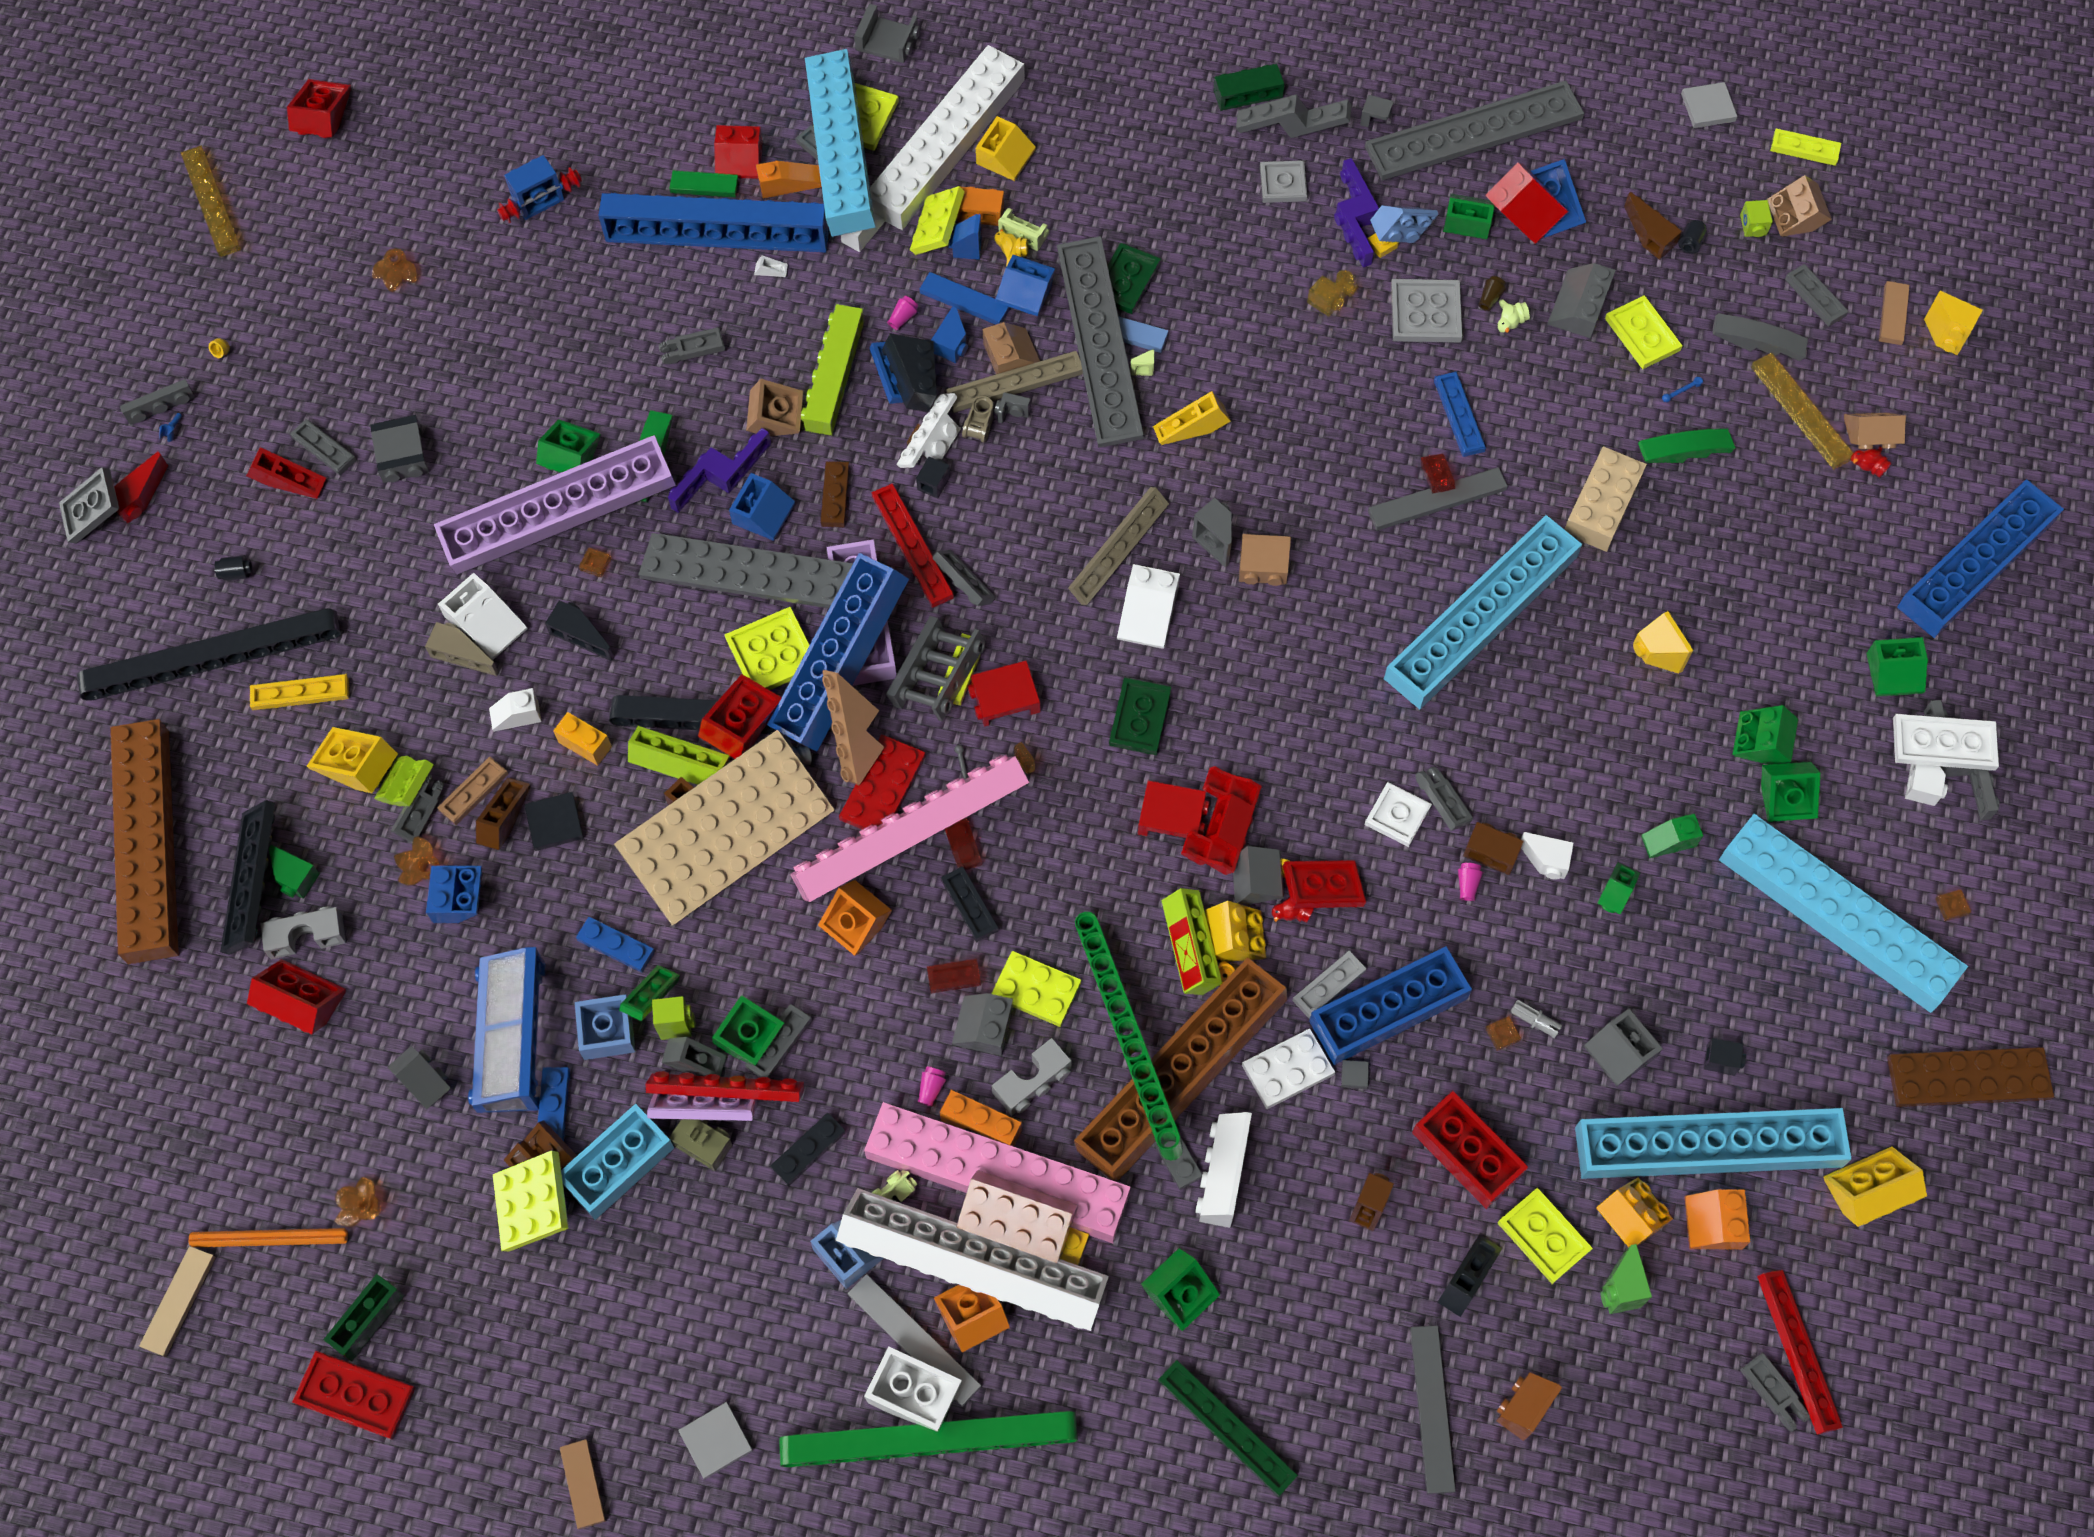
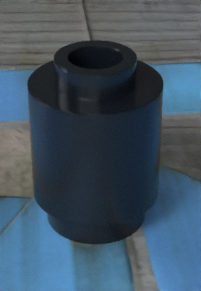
M1692 220L1685 226L1678 241L1680 249L1685 253L1693 254L1699 251L1707 234L1706 225L1702 221Z
M245 555L224 557L219 561H215L214 564L218 580L249 578V573L253 572L252 562Z

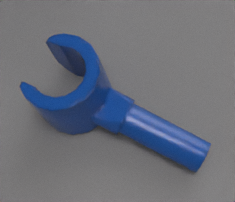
M177 413L169 424H163L159 427V439L163 436H168V442L174 440V428L182 418L180 413Z

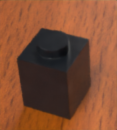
M928 457L916 477L917 490L938 499L950 479V465L941 459Z
M1712 1038L1706 1046L1704 1070L1735 1076L1745 1066L1746 1054L1743 1053L1744 1044Z

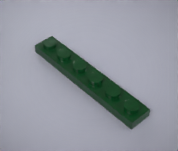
M1178 1360L1158 1379V1382L1278 1498L1297 1478L1298 1475Z

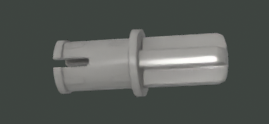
M1517 1000L1511 1009L1512 1014L1531 1024V1028L1536 1027L1552 1038L1556 1037L1558 1030L1562 1027V1024L1542 1014V1010L1537 1011L1520 1000Z

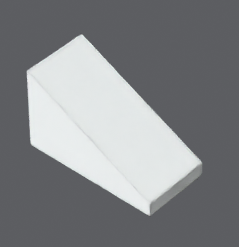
M762 255L756 263L754 275L786 277L788 264Z

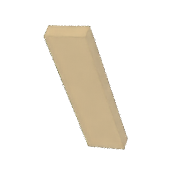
M189 1246L139 1347L163 1357L167 1356L216 1258L215 1256Z

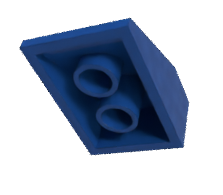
M1565 159L1530 171L1569 211L1544 238L1586 223Z

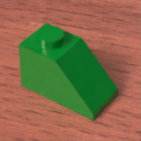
M1695 814L1671 819L1642 834L1641 837L1649 858H1654L1695 848L1702 839L1703 834Z
M271 845L268 850L275 880L282 887L280 891L291 898H294L296 895L304 899L320 875L312 864Z
M1617 862L1598 900V904L1602 905V908L1607 912L1621 914L1640 873Z

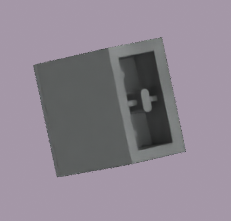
M1630 1009L1608 1023L1584 1045V1048L1617 1087L1656 1059L1663 1050Z

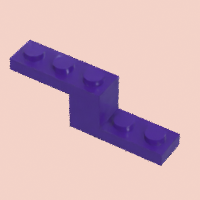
M1350 158L1343 161L1340 176L1342 182L1349 187L1351 198L1337 204L1334 218L1336 224L1342 227L1346 242L1351 244L1355 259L1359 260L1364 268L1372 264L1374 251L1361 227L1372 224L1370 219L1378 211L1379 207L1355 163Z
M761 428L757 434H753L745 448L736 453L734 460L729 459L712 447L706 453H703L692 470L690 469L685 473L679 485L673 487L669 492L668 500L671 509L679 513L707 480L725 492L730 493L771 445L769 432Z

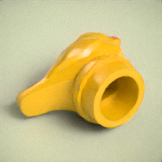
M1003 229L995 234V242L1001 247L1007 258L1006 267L1012 255L1022 258L1028 257L1027 238H1016L1013 234H1006Z

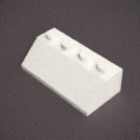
M1252 1113L1219 1114L1218 1122H1212L1210 1137L1215 1139L1213 1147L1207 1148L1205 1162L1210 1163L1208 1172H1203L1200 1185L1201 1188H1205L1204 1198L1198 1197L1195 1212L1200 1214L1199 1222L1231 1227Z

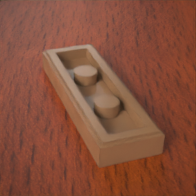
M1886 282L1884 286L1879 342L1896 345L1903 344L1910 285Z
M489 756L437 809L453 824L457 825L508 775L507 770Z
M585 1439L560 1447L577 1529L580 1530L606 1522L588 1440Z

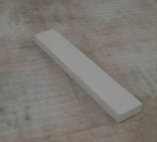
M867 1274L847 1293L911 1357L962 1380L954 1397L962 1407L981 1388V1385Z

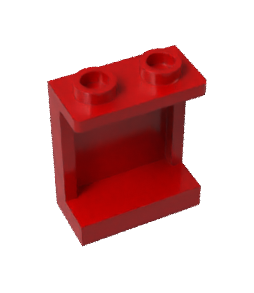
M1027 661L971 675V684L968 685V691L971 699H976L977 706H974L977 720L982 719L984 727L989 726V720L1029 710L1031 715L1040 713V701Z
M1148 781L1138 824V835L1148 836V831L1186 838L1188 832L1191 831L1203 835L1205 823H1201L1202 815L1207 816L1209 801L1205 800L1206 791Z

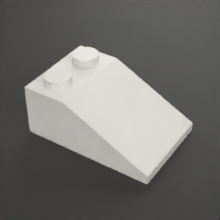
M1133 564L1117 635L1118 640L1164 649L1179 588V573Z
M888 1346L864 1397L868 1404L938 1432L962 1380Z

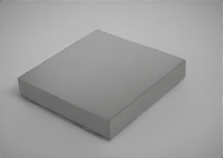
M1725 82L1682 90L1681 95L1693 128L1736 121L1737 114Z
M1304 161L1260 162L1263 203L1307 201Z
M727 1402L678 1430L704 1480L753 1451Z

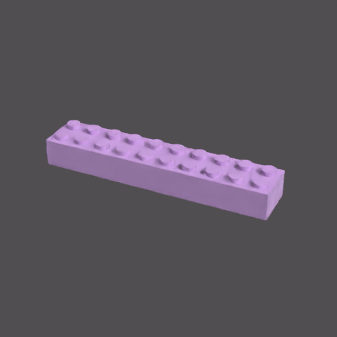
M653 435L434 524L450 567L456 574H460L676 485L656 437Z

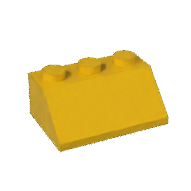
M1889 1147L1824 1176V1181L1843 1215L1857 1227L1927 1197L1923 1170L1893 1147Z

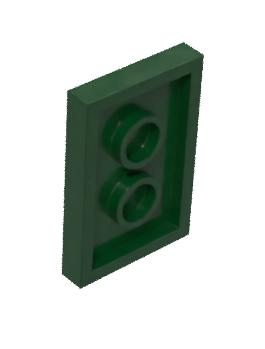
M1119 244L1107 265L1117 309L1133 314L1160 266L1161 258L1126 244Z
M1124 677L1109 746L1157 756L1171 687Z

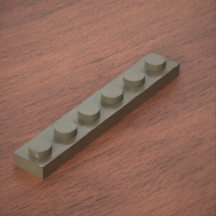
M1073 351L949 388L946 391L947 394L955 393L957 396L952 405L953 412L955 413L971 408L973 401L979 396H987L992 401L1002 399L1004 392L1015 395L1082 375L1083 371L1077 351Z
M1156 487L1148 489L1068 587L1081 605H1087L1169 505Z

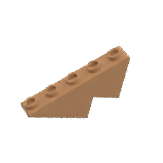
M823 670L822 681L827 692V706L832 718V731L835 734L836 752L841 764V777L845 782L860 785L884 748L866 731L879 710L838 673Z

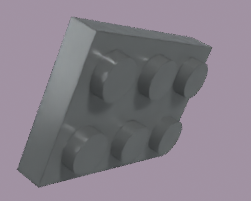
M101 467L59 502L68 542L76 544L119 509L110 469Z

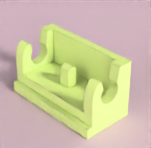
M1008 208L998 220L999 232L1003 229L1006 234H1013L1016 238H1027L1028 247L1038 251L1049 235L1048 225L1042 224L1041 227H1038L1014 216L1012 213L1013 209Z

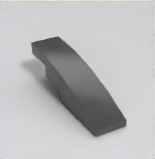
M1719 313L1715 315L1713 335L1751 352L1758 348L1773 356L1783 353L1798 361H1801L1806 356L1808 338L1760 321Z

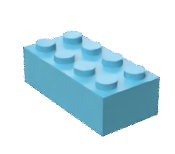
M635 1104L561 1170L563 1186L596 1220L674 1149V1146L670 1139Z

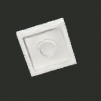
M1387 782L1366 819L1365 825L1409 847L1432 804Z

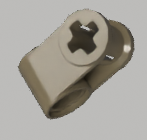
M979 396L973 401L963 426V438L969 436L980 439L982 443H986L994 419L993 402L989 397ZM981 409H986L987 411H986V412H980L979 410H981Z

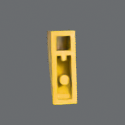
M1211 391L1154 425L1153 428L1159 443L1165 445L1212 433L1231 421L1224 404Z

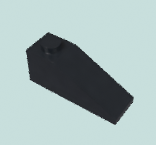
M559 600L545 622L549 634L612 661L614 656L610 646L580 608L572 602L565 603Z
M1479 1234L1439 1298L1438 1303L1461 1317L1502 1248Z

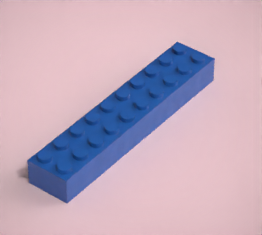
M602 193L598 216L606 242L823 253L827 251L829 228L826 221L824 204L816 202L798 203L794 201L776 202L772 200L755 201L750 199L734 200L728 198L713 199L706 197L692 198Z

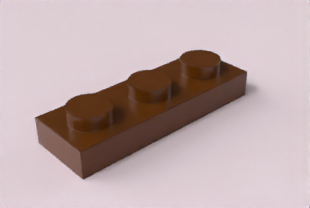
M826 461L821 527L845 528L849 462Z

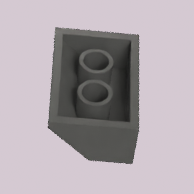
M1596 263L1568 269L1547 325L1591 339L1616 270Z

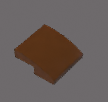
M543 1120L537 1123L523 1141L515 1145L504 1161L509 1167H512L549 1151L559 1152L562 1170L577 1155Z

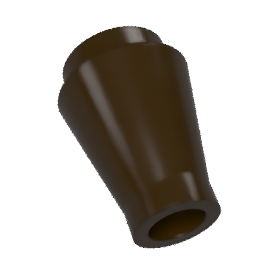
M1491 276L1487 279L1478 306L1485 311H1490L1506 291V282L1497 276Z

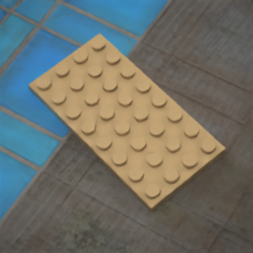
M776 730L618 840L614 845L673 926L834 811V808L783 736Z

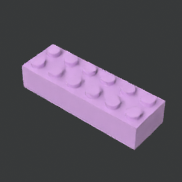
M874 539L827 547L829 560L854 563L858 554L861 553L877 561ZM888 621L883 627L853 686L895 679L897 676Z

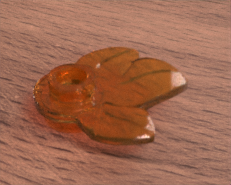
M393 248L385 253L384 259L374 265L372 277L373 279L383 278L387 289L390 292H394L403 279L410 283H416L417 271L415 265L407 261L406 255L402 250ZM394 256H398V260L396 262H392L391 258Z
M414 837L412 851L394 855L396 864L403 870L398 882L408 886L416 885L422 879H430L431 869L427 872L425 871L427 865L440 866L439 860L433 856L432 845L420 837Z
M361 1177L356 1184V1188L345 1186L340 1188L335 1194V1201L342 1209L334 1222L340 1226L353 1227L360 1220H372L380 1213L381 1205L379 1199L375 1196V1185L367 1178Z

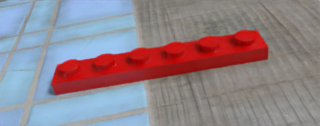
M893 483L871 492L876 506L931 607L934 608L954 599L949 585L938 565L932 559L933 556Z
M659 1071L652 1073L647 1080L646 1093L799 1102L804 1093V1082H798L791 1078L781 1081L771 1080L768 1077L746 1079L744 1076L728 1078L720 1077L717 1074L695 1076L693 1073L676 1075Z
M1783 1270L1767 1272L1757 1276L1816 1434H1823L1843 1428Z

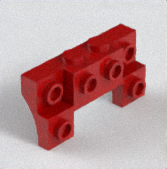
M1216 766L1210 767L1203 790L1218 799L1206 835L1203 836L1195 831L1188 832L1181 855L1199 865L1207 864L1224 875L1234 873L1241 849L1246 843V833L1253 821L1252 815L1262 786L1251 779L1235 776Z

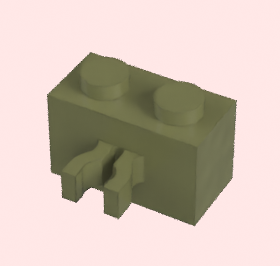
M682 1119L669 1137L671 1143L680 1151L716 1171L733 1146L728 1138L730 1135L719 1127H716L715 1130L709 1127L707 1120Z

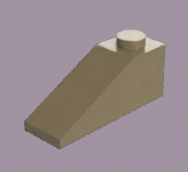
M436 622L425 645L431 658L490 675H498L499 672L494 662L457 626L451 623L442 624Z

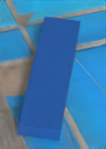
M929 272L919 289L920 294L949 306H954L961 311L995 325L1002 323L1010 310V307L996 303L992 297Z
M1457 371L1435 376L1434 383L1462 457L1485 452V444Z

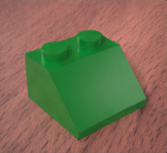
M558 419L538 440L536 464L562 473L587 463L593 458L601 434Z
M1812 762L1762 765L1761 791L1769 822L1818 818L1821 772Z
M741 995L712 1037L713 1044L733 1057L756 1066L784 1025V1022Z
M1180 1248L1141 1283L1152 1301L1181 1331L1186 1329L1220 1296V1293L1197 1260Z

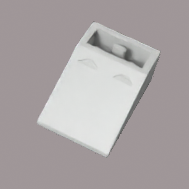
M474 573L438 603L444 617L451 624L457 626L491 660L495 659L528 629L498 595Z

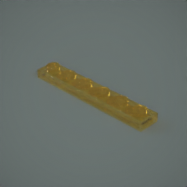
M202 145L180 152L217 253L220 257L240 251L241 247Z
M1770 353L1754 361L1751 366L1753 371L1834 470L1851 461L1850 458L1853 452L1777 358Z

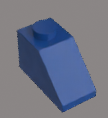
M975 214L955 225L954 235H951L949 240V248H953V258L980 260L982 245L981 214Z
M952 306L931 339L934 342V354L953 363H956L960 356L963 357L968 349L966 333L958 310L954 306Z

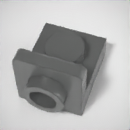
M1005 392L1001 401L998 400L995 406V414H998V423L1002 424L1006 413L1015 417L1029 418L1031 411L1030 398Z

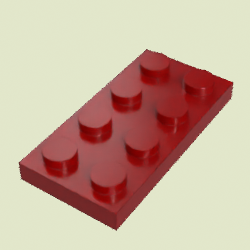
M881 734L878 742L884 748L860 785L855 784L839 815V820L864 829L870 825L879 826L883 824L881 819L892 813L896 814L926 757V752Z

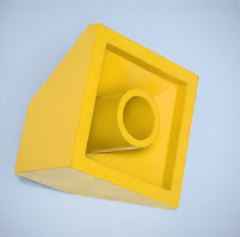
M1668 611L1641 630L1633 643L1635 653L1643 659L1645 664L1678 674L1683 672L1693 652L1692 647Z

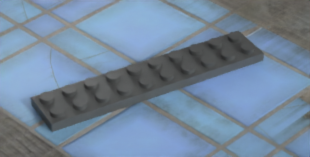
M1563 81L1366 141L1365 149L1381 180H1386L1583 119L1584 112L1567 81Z
M1101 236L1058 244L1057 250L1098 448L1144 439Z
M652 533L638 575L641 579L830 608L853 563Z

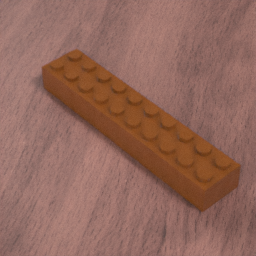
M160 719L110 727L118 955L127 964L179 956L169 730Z
M1248 957L1151 1058L1174 1121L1287 1001V988ZM1143 1074L1139 1079H1146L1149 1077V1074ZM1133 1079L1074 1140L1077 1152L1110 1180L1118 1182L1155 1142ZM1152 1096L1147 1101H1155L1158 1097ZM1159 1119L1156 1124H1163L1167 1119Z

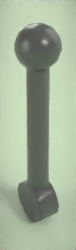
M956 745L954 751L958 754L962 776L966 779L968 776L963 758L964 748L962 745Z

